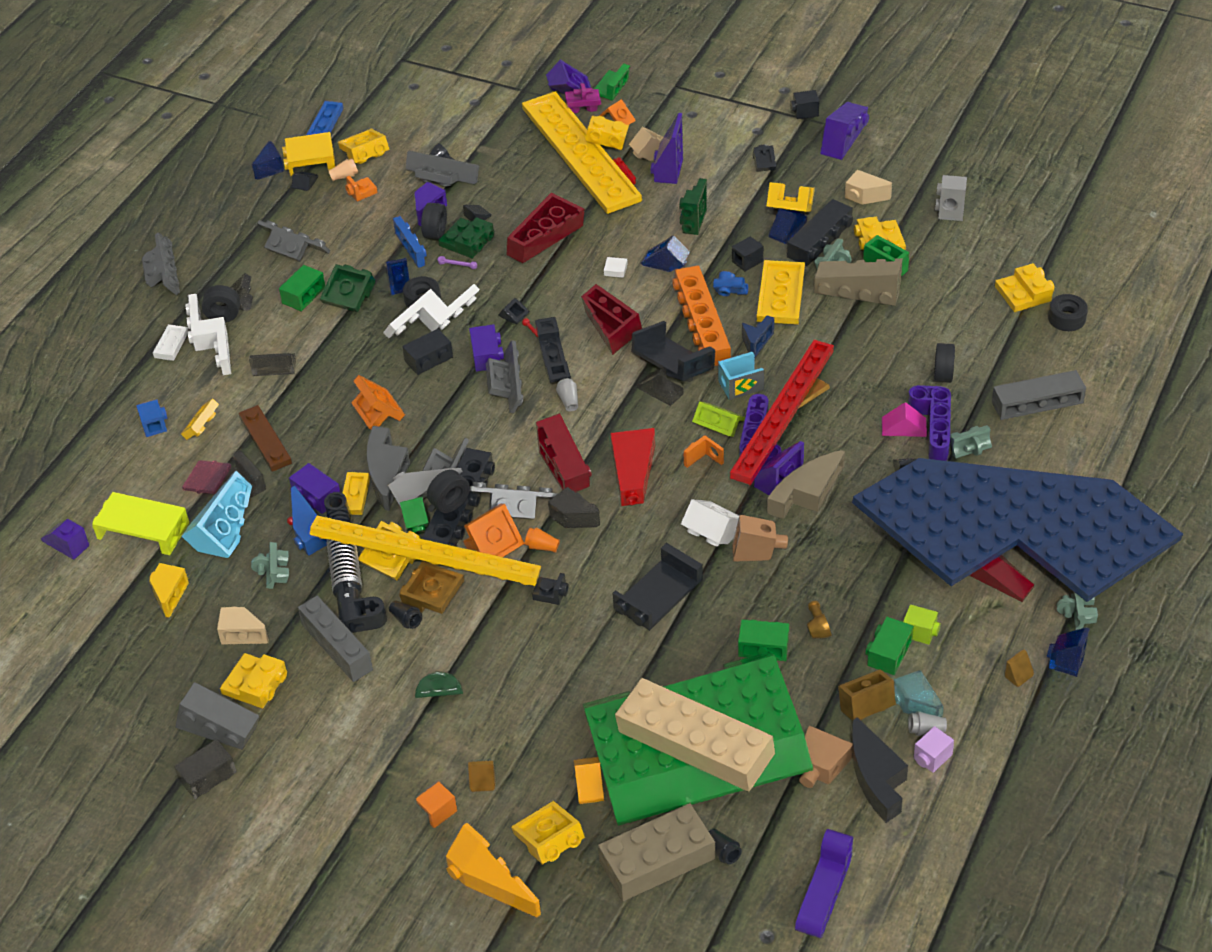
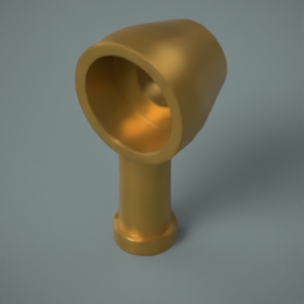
M811 601L808 604V608L812 612L814 619L807 624L811 637H831L828 622L820 609L819 602Z

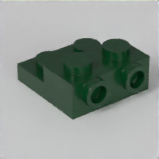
M699 178L697 185L693 186L692 190H686L684 197L680 198L679 209H682L680 225H682L683 233L699 235L707 212V179Z
M460 217L439 239V246L473 259L493 239L495 233L493 223L477 217L473 221Z
M335 264L320 300L325 304L358 312L364 298H369L376 280L368 270L361 269L360 271L347 264L343 266Z

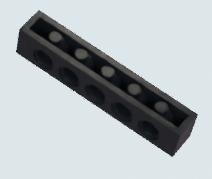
M466 448L457 468H461L463 472L460 475L468 481L469 486H473V482L486 483L487 487L488 478L495 471V462L492 460L491 452ZM469 491L464 503L452 512L443 513L436 509L422 539L457 547L458 541L463 539L464 526L471 522L474 507L479 505L482 492Z

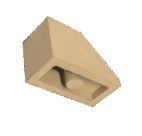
M642 127L629 145L634 150L633 154L641 160L645 158L652 161L654 160L655 150L659 149L663 137Z
M856 170L845 184V198L860 204L886 201L891 198L892 182L860 170Z
M221 607L217 627L221 644L268 643L269 639L265 625L245 607Z

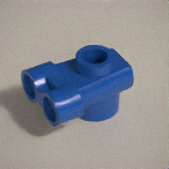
M722 271L719 273L718 279H714L713 287L721 296H729L730 293H737V295L748 294V284L745 283L744 277H735V274Z

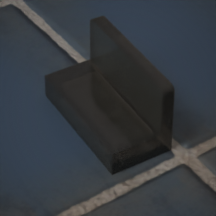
M295 353L249 356L253 376L295 374Z
M240 450L233 453L235 466L221 474L222 479L226 482L237 471L252 485L250 498L265 491L266 486L263 474Z

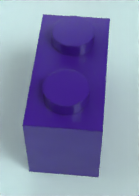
M494 324L469 328L476 372L486 370L488 358L499 361L504 359L503 348L498 347V345H501L500 332H495Z
M310 463L289 477L291 488L295 486L311 508L316 509L321 514L326 511L324 504L326 496L333 492H340L337 482Z

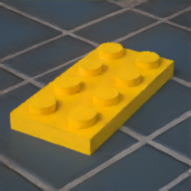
M764 260L757 322H762L768 315L774 317V323L799 324L805 262Z

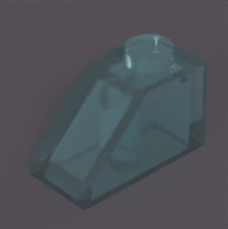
M921 670L894 679L896 705L899 704L904 713L911 714L919 711L939 717L943 716L944 706Z

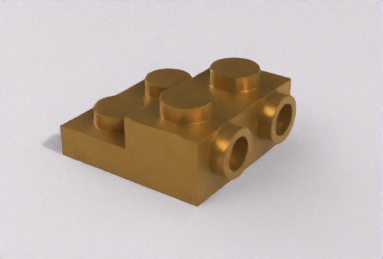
M422 561L419 567L413 570L407 584L402 586L399 597L402 603L417 607L422 613L426 608L442 614L464 582L463 574Z

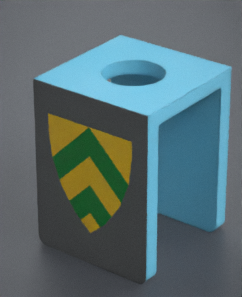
M749 352L718 361V381L728 399L731 400L763 390L764 370L763 368L754 370V353Z

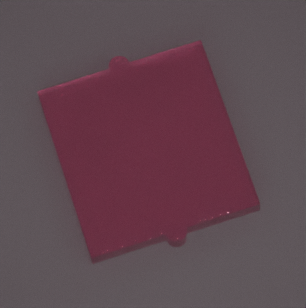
M199 460L182 488L185 491L197 492V494L201 492L215 494L229 472L231 465L219 463L216 460L213 462Z

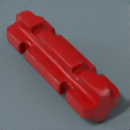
M620 157L613 159L631 183L635 185L636 177Z

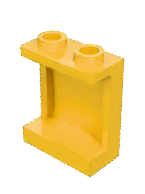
M330 132L285 138L286 146L282 147L285 170H289L290 176L294 174V167L327 163L328 172L336 167Z

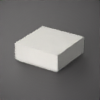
M607 257L604 276L624 278L628 264L627 259Z

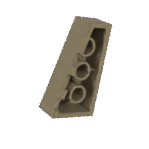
M903 258L895 259L893 262H886L885 259H877L876 262L866 263L865 260H857L855 263H847L846 261L820 262L815 275L814 293L896 306L901 288Z

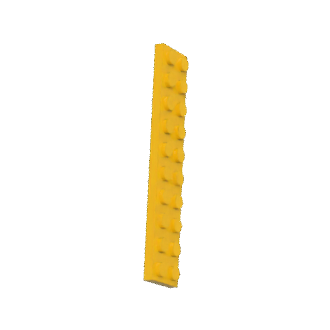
M556 91L522 103L524 112L607 214L642 201L640 192L601 145L585 141L586 127L571 109L567 107Z

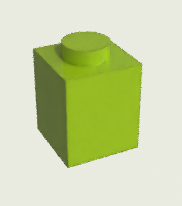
M911 604L903 621L914 626V641L930 645L933 636L937 637L941 623L937 622L938 612Z

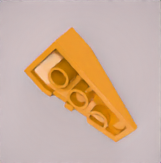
M465 823L446 855L448 874L454 880L459 879L465 886L534 917L540 916L541 911L538 898L518 876L511 877L506 862L501 857L496 860L487 849L490 844L468 823Z

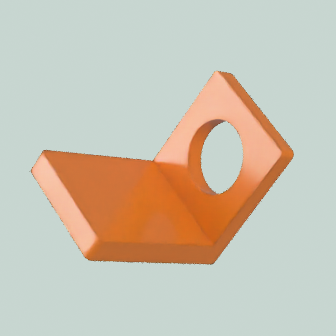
M622 99L599 115L603 117L610 113L614 121H620L626 125L636 121Z
M704 435L684 450V466L688 468L704 455H708L722 465L724 464V449ZM711 447L717 451L718 456L713 453Z

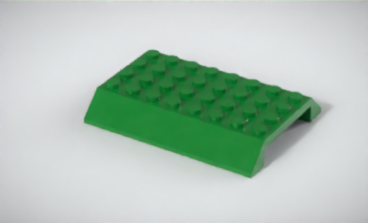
M770 651L723 664L724 670L664 686L668 690L773 736L775 754L753 787L813 771L803 729L775 655ZM630 691L582 704L618 826L672 811L689 803L693 805L744 790L620 733L615 714L630 695Z

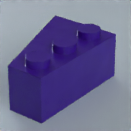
M846 102L826 118L821 147L822 155L840 160L844 158L864 126L868 123V107Z

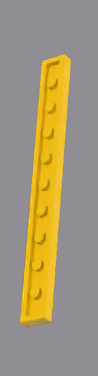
M318 515L310 527V535L321 539L335 540L343 544H352L365 549L383 551L387 554L405 556L409 559L423 560L435 565H445L457 570L463 569L479 575L485 574L501 580L520 582L523 585L536 586L541 570L539 565Z

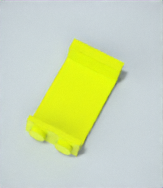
M112 492L108 500L104 502L98 516L93 519L92 527L99 540L103 538L107 530L157 541L159 542L162 554L171 555L187 528L189 519L184 507Z

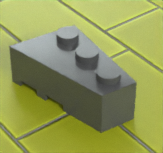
M194 682L179 705L175 728L243 750L257 728L259 715Z

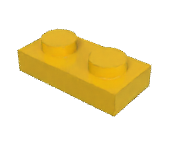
M214 399L203 404L181 435L186 440L194 435L198 437L205 429L203 426L205 422H209L216 415L214 410L219 404Z
M347 472L343 494L346 496L350 515H363L370 483L369 473Z

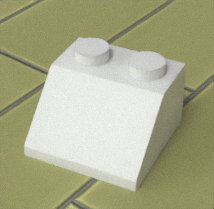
M692 499L681 525L688 528L687 532L695 536H700L701 534L707 538L706 542L719 546V544H729L734 538L739 515L711 501Z

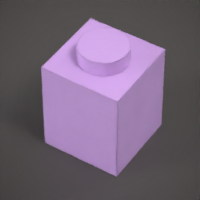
M934 726L915 744L914 759L921 767L927 768L934 773L952 756L954 740Z

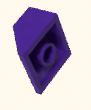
M559 60L546 74L549 87L562 94L573 91V89H580V83H584L585 88H591L586 75L562 60Z
M799 441L769 458L754 479V487L770 495L786 476L803 465L804 442Z

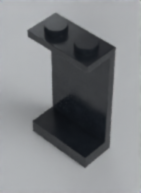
M665 321L632 333L631 352L682 381L714 369L716 349L709 346L697 352H691L666 338Z
M665 543L661 547L660 562L626 594L622 595L616 590L612 593L613 608L619 614H624L632 619L638 626H643L650 631L703 580V564L670 544Z

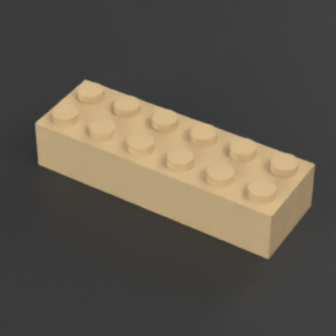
M641 678L615 714L620 733L748 792L775 754L772 735L644 678Z

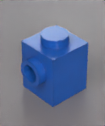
M158 400L136 405L146 437L167 431L164 422L165 419H168L165 408L159 406Z

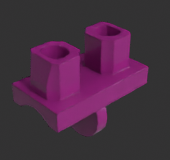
M580 83V89L565 92L567 107L573 113H578L582 106H586L587 111L594 112L597 111L598 105H601L599 90L585 88L584 83Z

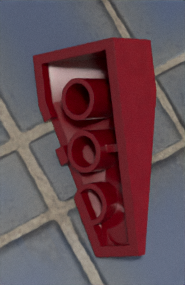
M1002 555L969 575L1021 602L1024 601L1034 588V584Z

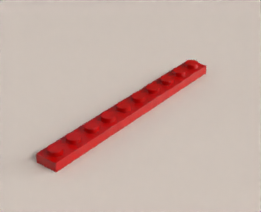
M813 340L730 471V479L749 485L753 483L832 355L834 345Z

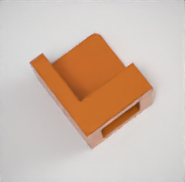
M437 782L416 798L417 804L428 813L430 825L433 828L457 812L455 796L440 782Z

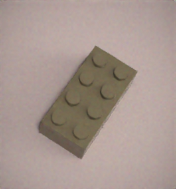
M691 803L599 844V862L622 901H625L714 860L715 841Z

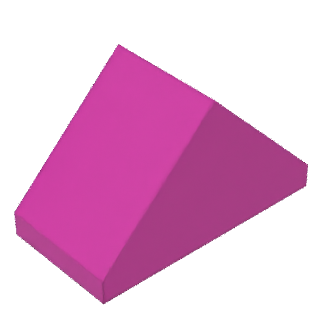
M905 402L882 417V436L926 437V417Z

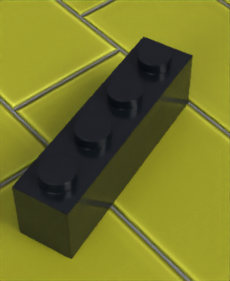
M832 199L787 242V258L796 262H805V266H808L813 260L815 261L824 251L826 245H830L835 239L840 237L846 228L852 225L853 207Z

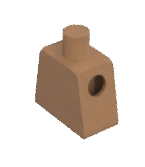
M739 515L732 542L733 561L770 560L774 548L787 549L788 536L776 534V526L773 521Z
M809 726L805 739L813 771L803 773L799 780L805 787L812 788L817 780L826 784H830L852 759L853 744Z

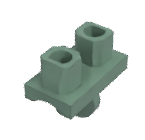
M837 239L833 245L825 246L823 251L824 257H817L815 260L817 269L819 263L823 261H846L851 263L850 252L843 248V239Z
M987 425L980 428L975 426L967 432L950 434L953 456L959 458L972 453L977 456L982 454V450L992 448L990 427Z
M270 542L269 553L266 554V557L260 553L252 559V570L258 572L259 575H264L266 572V588L273 589L275 582L287 583L289 568L277 567V565L287 566L288 551L277 550V543Z
M1074 592L1071 594V598L1068 595H1064L1056 604L1057 611L1065 615L1066 618L1072 617L1073 613L1075 631H1083L1084 624L1097 623V608L1084 607V605H1094L1095 597L1086 602Z

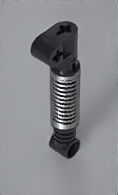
M333 492L327 495L324 499L327 518L351 523L346 496L340 492ZM326 539L332 591L337 598L339 620L351 633L381 628L387 622L383 601L376 596L360 598L362 581L357 545L343 544L339 541Z

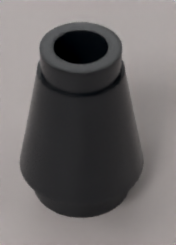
M397 600L389 605V612L392 613L404 628L414 629L420 625L422 614L417 607Z
M715 828L709 831L715 841V854L720 862L729 865L735 863L742 853L740 844Z

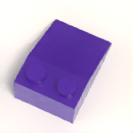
M682 113L677 114L661 140L659 149L655 150L654 162L651 164V174H654V182L678 183L683 163Z

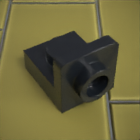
M762 144L754 147L752 156L755 159L756 172L776 170L773 145Z
M560 573L557 580L539 577L532 593L533 600L560 605L562 597L567 596L569 584L565 580V574Z

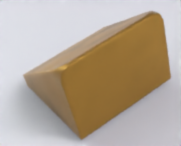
M1021 650L1006 663L1005 678L1017 687H1020L1034 675V670L1026 650Z
M493 761L468 762L470 790L472 792L495 790Z

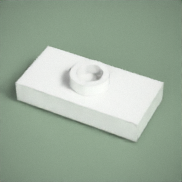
M168 325L153 351L154 358L174 361L188 335V327Z

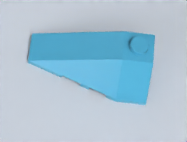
M235 471L191 522L182 537L198 552L228 558L240 542V528L244 524V510L248 507L252 485Z

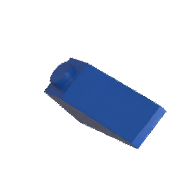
M293 486L291 488L292 517L296 536L293 540L299 550L303 549L309 556L327 546V540L310 535V527L317 514L298 489Z

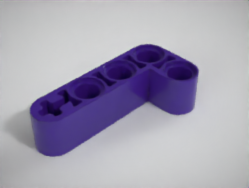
M913 386L909 390L908 404L920 414L929 415L928 457L933 460L947 461L950 446L951 392L949 389L941 386Z
M763 394L752 395L749 399L739 446V457L768 413L769 401L767 396ZM778 444L775 445L767 460L782 452Z
M830 829L826 830L821 844L820 860L797 916L796 931L818 938L823 937L851 862L853 836Z

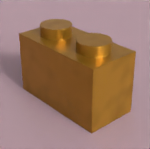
M881 669L838 686L841 711L852 721L857 717L862 720L867 716L882 712L896 705L894 680Z

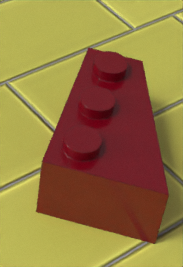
M595 284L581 296L586 314L612 355L632 339L633 332L642 329L639 313L599 285Z
M559 413L537 421L536 430L539 454L564 494L567 496L590 487L589 477L592 476L588 464L585 465L561 414Z

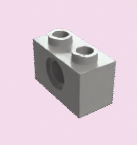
M943 175L942 183L937 185V195H941L940 199H936L935 211H939L938 219L963 221L967 177Z

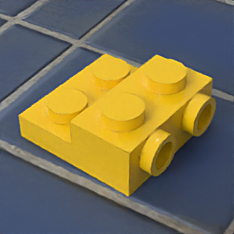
M592 116L585 141L622 150L629 125L620 121L607 120L602 116Z
M373 129L338 141L339 148L345 151L348 159H353L356 164L364 163L370 157L382 156L385 151L390 150L386 136Z
M877 216L857 219V225H854L855 237H859L860 250L864 251V245L876 235L906 250V244L896 220L879 222Z
M1034 263L1015 268L1014 275L995 280L996 289L1014 312L1052 301L1054 284L1051 280L1047 281L1045 279L1043 269L1041 267L1037 268Z
M381 521L376 528L421 538L412 531H408V533L401 531L402 528L393 522L387 524ZM365 548L358 558L360 563L396 581L400 578L407 564H413L415 559H409L405 556L387 554L383 551Z
M244 653L220 687L221 694L263 709L267 702L272 700L279 684L283 683L286 679L287 670L285 663L282 660L264 654L261 658Z
M554 801L512 826L514 835L527 845L529 853L541 864L547 861H555L561 852L570 847H577L581 840L585 838L580 822Z

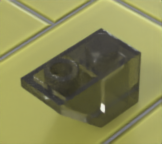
M569 487L548 501L549 517L564 528H595L600 526V511L595 504H590L578 492H574Z

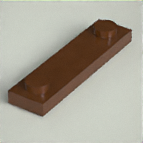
M259 405L238 413L240 420L272 472L292 464L289 454Z

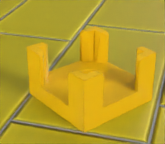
M770 182L767 207L811 212L815 188L799 187L798 200L796 202L797 198L785 196L784 198L785 184Z

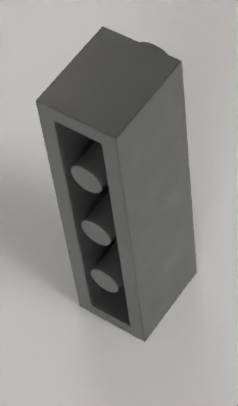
M1077 370L994 386L992 404L1000 420L1083 404L1086 386Z
M318 595L298 607L302 626L352 682L373 670L369 651Z

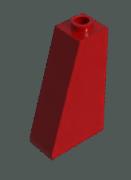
M648 428L610 433L621 506L643 504L655 451V429Z

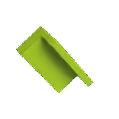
M699 401L692 422L734 437L739 421H745V416L707 402Z

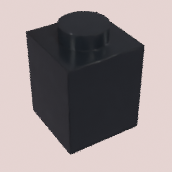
M816 90L793 93L790 108L791 112H795L796 119L819 117L820 101Z
M749 236L732 246V262L744 272L763 262L764 246L753 237Z

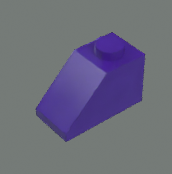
M426 182L415 191L418 225L421 226L423 210L427 203H438L447 206L445 190L430 182Z
M69 519L58 523L41 538L42 542L73 560L90 546L84 528Z

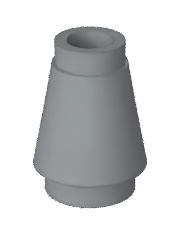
M572 379L559 381L556 388L557 394L567 411H575L578 409L577 384Z
M919 711L909 715V733H913L915 736L925 735L934 726L942 732H946L947 720L944 717Z

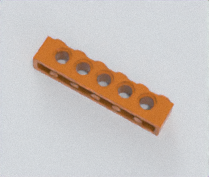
M699 265L676 269L675 278L672 279L674 291L678 290V302L683 304L684 318L688 317V329L690 332L693 331L694 345H698V351L709 346L716 349L715 366H717L718 361L731 358V347Z

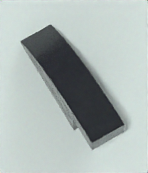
M857 717L853 720L852 759L855 774L866 799L875 812L887 823L902 812L903 798L894 789L907 780L908 765Z

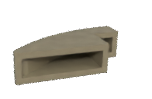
M840 450L820 456L805 463L786 476L769 495L767 514L784 519L793 504L818 512L844 468L845 451Z

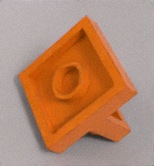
M360 375L357 376L354 383L361 392L351 403L369 429L372 430L373 426L379 427L388 416L399 421L405 416L386 388Z
M499 504L464 526L469 535V538L463 541L467 549L504 557L524 544L505 504Z

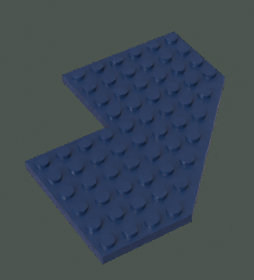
M918 458L856 494L852 500V503L950 586L958 583L1013 547L1018 546L1086 602L1179 542L1183 536L1182 532L1114 480Z

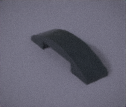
M556 317L535 320L540 350L549 382L571 379L560 341Z

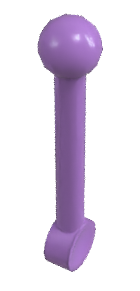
M444 256L438 257L439 264L449 263L467 266L471 269L477 268L476 262L468 263L445 259Z

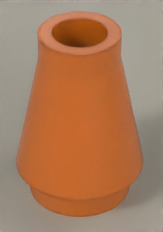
M536 527L535 529L529 528L524 545L529 546V549L556 553L560 540Z

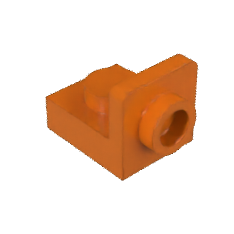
M350 176L346 177L347 185H345V189L348 195H352L356 201L378 193L377 187L368 177L357 182Z

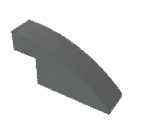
M373 426L367 445L369 473L376 497L382 507L390 511L395 497L388 485L394 481L393 478L401 472L406 473L410 464L409 453L406 447L392 445L390 428Z

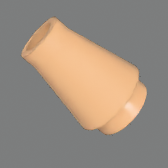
M346 159L329 170L333 181L344 179L347 176L354 177V174L359 173L353 159Z

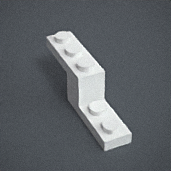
M473 284L448 307L430 289L396 318L383 333L388 338L394 334L398 336L406 329L405 324L408 321L412 324L417 318L431 331L438 328L443 330L450 323L449 318L459 316L464 311L462 307L465 304L469 307L477 299L475 295L479 289Z
M197 294L188 295L189 303L186 304L187 315L190 316L187 317L188 329H191V331H188L189 342L194 343L195 351L215 348V352L219 353V355H215L217 368L221 367L223 375L231 374L228 334L224 317L201 320Z

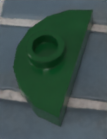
M435 671L428 673L420 680L416 687L415 698L463 694V689L455 676L448 672Z

